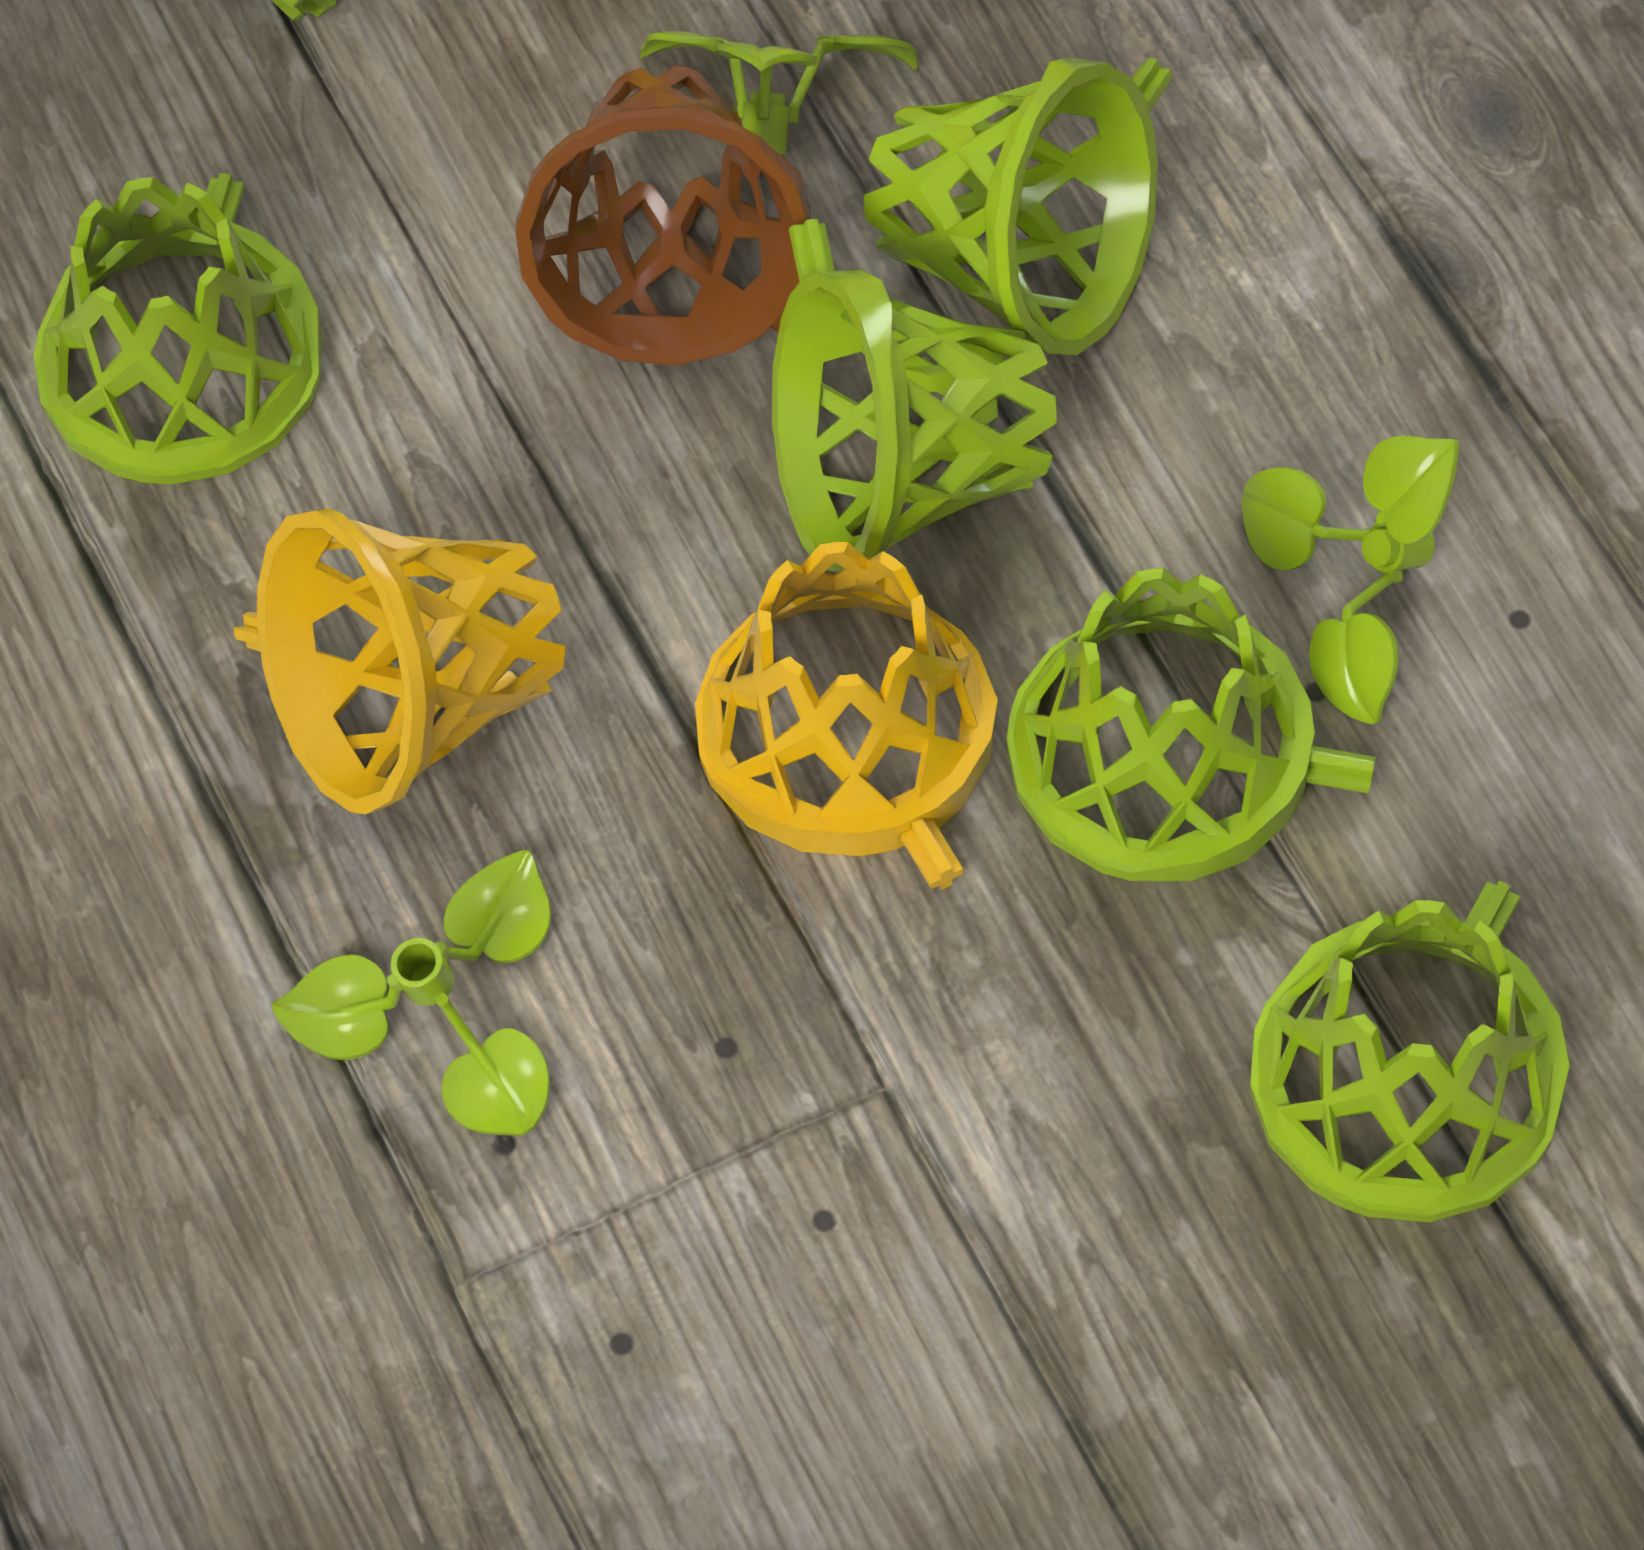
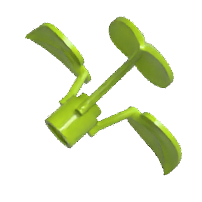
M664 31L648 34L640 51V58L642 59L649 54L662 50L700 46L727 58L730 63L737 99V110L739 117L742 118V126L760 136L780 155H786L789 123L798 124L799 109L825 54L846 49H861L895 57L908 64L914 71L918 67V53L911 44L893 37L870 34L818 36L813 53L809 54L787 47L767 46L759 48L752 44L738 43L692 32ZM740 59L745 60L761 71L760 90L750 92V102H748ZM777 63L806 66L789 107L785 106L786 94L771 92L772 65Z
M1400 435L1382 440L1374 447L1365 464L1363 488L1368 502L1380 512L1376 516V524L1367 529L1333 528L1318 524L1326 507L1325 492L1313 477L1299 469L1277 467L1260 471L1248 480L1243 489L1244 495L1241 500L1246 534L1257 557L1269 567L1277 570H1293L1305 565L1314 553L1315 536L1323 539L1361 541L1362 554L1366 562L1376 570L1383 572V576L1343 607L1342 620L1335 618L1325 619L1316 625L1309 649L1312 674L1324 696L1344 714L1367 724L1381 723L1383 708L1394 686L1397 675L1398 646L1393 631L1383 619L1372 613H1356L1390 584L1402 582V570L1423 567L1431 560L1435 550V539L1432 532L1436 529L1444 514L1455 480L1460 444L1456 439Z
M522 850L496 860L467 880L452 896L444 914V932L453 944L462 948L447 947L443 941L434 943L426 938L409 939L400 944L394 951L390 964L392 974L387 978L378 965L364 956L351 954L331 958L312 969L293 989L271 1004L273 1014L283 1028L298 1043L310 1051L330 1059L353 1060L371 1054L384 1044L389 1034V1022L384 1010L393 1009L398 1005L402 990L412 1002L418 1005L431 1006L438 1004L471 1052L453 1060L444 1073L441 1094L449 1114L466 1129L480 1134L524 1136L533 1131L544 1115L550 1093L549 1071L541 1050L526 1034L513 1028H503L494 1032L481 1046L448 998L453 989L455 978L454 972L447 961L449 959L474 962L484 952L488 958L496 963L509 964L533 954L542 945L549 932L552 916L549 898L533 855L529 850Z

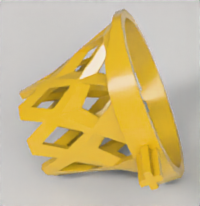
M330 507L285 517L266 544L257 586V612H246L243 614L244 625L234 627V636L236 640L246 642L247 648L261 652L262 667L271 701L290 747L321 793L351 813L366 815L378 812L405 798L412 781L452 752L466 739L495 718L533 702L552 691L547 681L563 670L566 646L535 637L562 609L554 584L520 575L534 565L537 559L536 554L523 543L505 542V539L447 540L403 536L348 519L343 513ZM347 548L354 554L366 575L354 580L319 559L325 550ZM495 559L490 563L483 562L484 560ZM434 576L452 583V586L437 594L407 577ZM498 592L534 604L514 626H510L480 612ZM343 605H347L378 628L353 661L316 650L313 623ZM452 641L465 644L439 671L435 670L436 663ZM398 658L400 667L391 666V664ZM518 658L536 662L519 677L512 671H507ZM363 686L399 698L385 732L345 736L336 721L337 716ZM441 707L446 708L433 726L434 716ZM376 748L366 768H364L354 749ZM395 764L391 774L387 778H385L390 769Z
M848 542L820 544L801 566L786 560L776 569L768 580L757 611L752 613L713 653L695 701L700 763L711 787L749 828L800 852L860 857L894 851L905 846L931 890L938 886L943 890L953 885V879L963 875L964 869L939 828L964 807L991 761L998 699L978 650L960 629L925 605L923 595L919 593L906 567L884 551L868 560ZM834 563L845 569L835 575L825 573ZM868 607L913 621L916 650L901 646L890 657L879 693L858 674L839 675L819 699L803 665L796 662L790 656L774 664L772 626L784 619L809 610ZM935 646L941 656H936ZM754 652L753 673L745 674L750 657ZM740 655L731 682L725 681L731 664ZM910 674L918 677L920 686L926 696L927 725L901 711ZM786 686L800 720L775 739L770 710L775 692ZM953 686L961 707L958 741L936 736L937 695ZM721 700L727 702L724 722ZM849 703L854 705L872 723L854 760L830 728ZM737 706L757 712L765 752L741 763H738L730 749ZM889 747L921 754L915 788L888 800L867 780ZM815 753L842 783L825 805L820 808L794 797L784 766ZM771 772L776 789L752 778Z

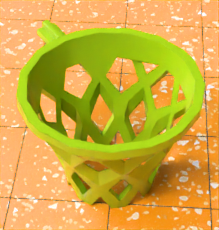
M1067 57L1050 61L1041 81L984 99L948 104L906 106L893 115L896 123L905 128L877 137L868 160L894 182L863 195L865 220L887 235L879 238L875 244L876 248L886 257L919 268L955 286L968 297L1009 323L1013 329L1025 331L1024 340L1039 344L1044 353L1060 355L1080 354L1106 336L1117 322L1142 272L1155 219L1158 169L1155 130L1149 113L1173 79L1171 70L1160 68L1158 59L1147 58L1131 78L1106 62ZM1014 109L993 122L985 120L999 111ZM1058 113L1095 117L1099 130L1097 135L1070 152L1064 151L1039 136ZM934 140L943 148L937 157L914 170L910 169L896 156L901 152ZM995 148H1002L995 165L989 153ZM1029 158L1041 162L1025 170ZM1076 178L1107 198L1103 223L1100 225L1065 234L1043 201L1070 180ZM960 182L973 192L952 198L949 191ZM909 200L935 230L918 234L889 209ZM1016 227L1030 239L1016 240ZM986 232V241L980 240L978 237ZM1099 242L1093 271L1078 249ZM1053 256L1081 287L1083 292L1078 300L1034 294L1028 285L1020 264ZM958 263L969 264L985 283L967 274ZM1040 306L1066 309L1068 311L1049 322Z
M219 173L218 178L211 177L206 192L187 182L178 195L154 177L127 181L113 206L96 198L79 218L74 246H70L71 265L65 270L40 325L33 356L40 402L44 413L72 451L115 476L142 483L173 485L230 474L276 448L311 407L321 383L323 333L318 307L300 269L262 235L234 223L245 185L243 182L233 181L231 174ZM144 199L160 208L152 217L135 213ZM97 224H98V225H100V228H99V230L97 231L96 235L94 236L95 231H96V227H97ZM159 256H215L223 259L226 269L208 267L199 277L193 315L169 296L151 298L138 325H136L117 293L104 286L94 290L108 276ZM245 267L249 268L256 279L248 277ZM221 294L232 298L236 308L243 317L246 345L217 331ZM275 312L292 348L289 364L260 357L256 318ZM102 315L122 348L103 372L96 353L97 321ZM165 325L191 345L179 384L151 354ZM69 349H85L96 386L75 402L67 391ZM213 369L246 376L245 419L227 429L196 404ZM260 379L280 382L259 407ZM141 382L172 407L155 442L134 438L116 400ZM106 408L117 432L92 419L90 416ZM187 420L209 435L174 442Z
M808 219L804 224L789 227L799 283L790 293L780 321L772 370V427L779 480L794 527L804 549L811 555L820 544L848 542L869 560L921 528L949 514L985 500L1033 488L1032 481L1047 474L1053 455L1047 450L1026 443L1057 424L1055 396L1022 380L1043 369L1048 364L1041 346L1024 340L1025 331L968 324L929 313L888 297L882 280L862 269L835 271L825 223H819L818 219ZM925 351L938 365L920 356L919 353ZM862 352L865 355L873 392L857 403L822 383L824 362ZM1005 355L1011 357V358H1009V359L1003 361L1004 358H1005ZM931 393H936V394L942 396V397H943L942 400L940 401L939 399H937L936 397H934ZM999 395L1031 411L1002 433L988 426L998 418L996 398ZM821 405L839 417V419L817 437L819 408ZM909 406L925 420L921 426L909 421ZM858 431L863 432L877 442L875 475L869 483L823 475L820 459ZM940 460L952 462L932 487L915 482ZM829 492L856 498L842 515L838 517ZM904 502L913 503L910 508L900 515ZM865 522L862 534L852 536L851 534ZM834 563L826 571L841 572L845 569Z
M1164 567L1136 572L1115 595L1105 590L1090 609L1083 629L1050 647L1017 691L1009 714L1006 743L1018 800L1048 840L1100 873L1128 881L1191 882L1246 862L1288 824L1304 796L1306 783L1369 794L1376 757L1313 746L1315 729L1311 702L1287 654L1252 625H1249L1246 614L1240 617L1226 589L1222 585L1202 574L1181 583ZM1150 589L1158 593L1145 600H1138ZM1208 599L1212 607L1208 605L1204 600ZM1173 631L1224 645L1241 658L1242 669L1231 668L1221 681L1210 716L1192 699L1173 701L1151 727L1136 694L1120 686L1101 697V666L1097 644L1113 636ZM1064 668L1065 673L1050 716L1037 715L1040 699ZM1080 675L1079 705L1063 708L1069 688ZM1241 696L1244 698V703L1252 719V744L1231 733ZM1269 705H1272L1282 733L1278 758L1261 754V713ZM1118 716L1132 750L1104 770L1098 736L1102 724ZM1184 728L1203 745V753L1186 785L1163 755ZM1036 735L1047 738L1043 765ZM1057 740L1082 744L1091 785L1063 798L1051 783ZM1219 769L1247 774L1241 812L1215 821L1197 804ZM1142 782H1146L1172 807L1149 840L1126 836L1112 798ZM1098 804L1108 830L1077 811ZM1185 820L1197 828L1194 831L1169 840Z
M1487 881L1465 922H1462L1446 903L1431 900H1415L1391 916L1378 910L1364 921H1357L1312 944L1265 1003L1254 1029L1250 1095L1269 1146L1310 1190L1333 1204L1366 1217L1430 1223L1489 1206L1535 1170L1549 1149L1565 1093L1570 1064L1559 1013L1530 968L1500 942V937L1521 900L1519 895L1510 892V885L1502 881H1498L1497 885ZM1411 950L1466 965L1499 988L1496 1030L1481 1024L1476 1030L1468 1034L1450 1067L1432 1045L1412 1043L1387 1061L1378 1027L1364 1013L1346 1018L1352 983L1353 963L1351 961L1361 956ZM1322 978L1298 1018L1295 1019L1290 1016L1289 1013L1298 997ZM1329 992L1323 1019L1311 1017L1322 997ZM1515 1024L1517 1025L1520 1036H1515ZM1285 1033L1289 1037V1041L1281 1059L1282 1035ZM1355 1042L1363 1078L1333 1090V1059L1341 1045ZM1300 1045L1319 1057L1320 1100L1290 1104L1284 1088V1082ZM1485 1054L1492 1057L1497 1075V1084L1492 1104L1469 1088ZM1526 1065L1532 1108L1524 1124L1500 1116V1110L1508 1074ZM1419 1072L1437 1097L1410 1127L1393 1092ZM1372 1112L1394 1146L1366 1169L1362 1170L1343 1161L1337 1118ZM1450 1119L1480 1130L1465 1171L1442 1177L1420 1148ZM1301 1121H1322L1326 1148ZM1493 1136L1511 1140L1483 1162ZM1406 1160L1423 1180L1387 1177L1384 1175Z

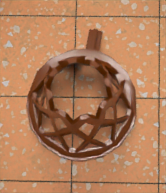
M674 65L658 78H655L644 69L638 68L618 77L601 103L595 102L586 127L566 136L545 155L532 172L515 221L521 277L549 321L568 337L620 361L675 366L732 353L761 337L769 328L777 333L779 332L781 317L789 295L799 283L789 227L804 224L806 220L811 219V207L800 171L760 136L742 126L738 110L726 91L718 95L699 71L687 67ZM685 86L697 99L680 92L679 89ZM632 90L635 91L634 94L626 98ZM689 130L727 144L723 153L719 189L702 176L687 182L672 211L654 185L637 181L619 197L613 163L605 150H595V147L629 131ZM741 170L753 189L757 207L740 200ZM761 171L768 180L780 218L770 217L767 214L759 181ZM594 175L598 211L577 221L579 200L589 183L590 177ZM562 186L572 194L568 231L545 237L543 223ZM702 204L717 215L719 224L711 258L687 235ZM642 209L658 237L640 259L634 263L622 230L623 224L637 211ZM735 238L759 239L761 273L745 289L723 275ZM606 248L623 283L598 304L594 305L580 295L578 252ZM567 254L568 282L551 256ZM671 266L676 267L701 284L688 317L660 316L645 290ZM631 300L641 313V315L612 314Z

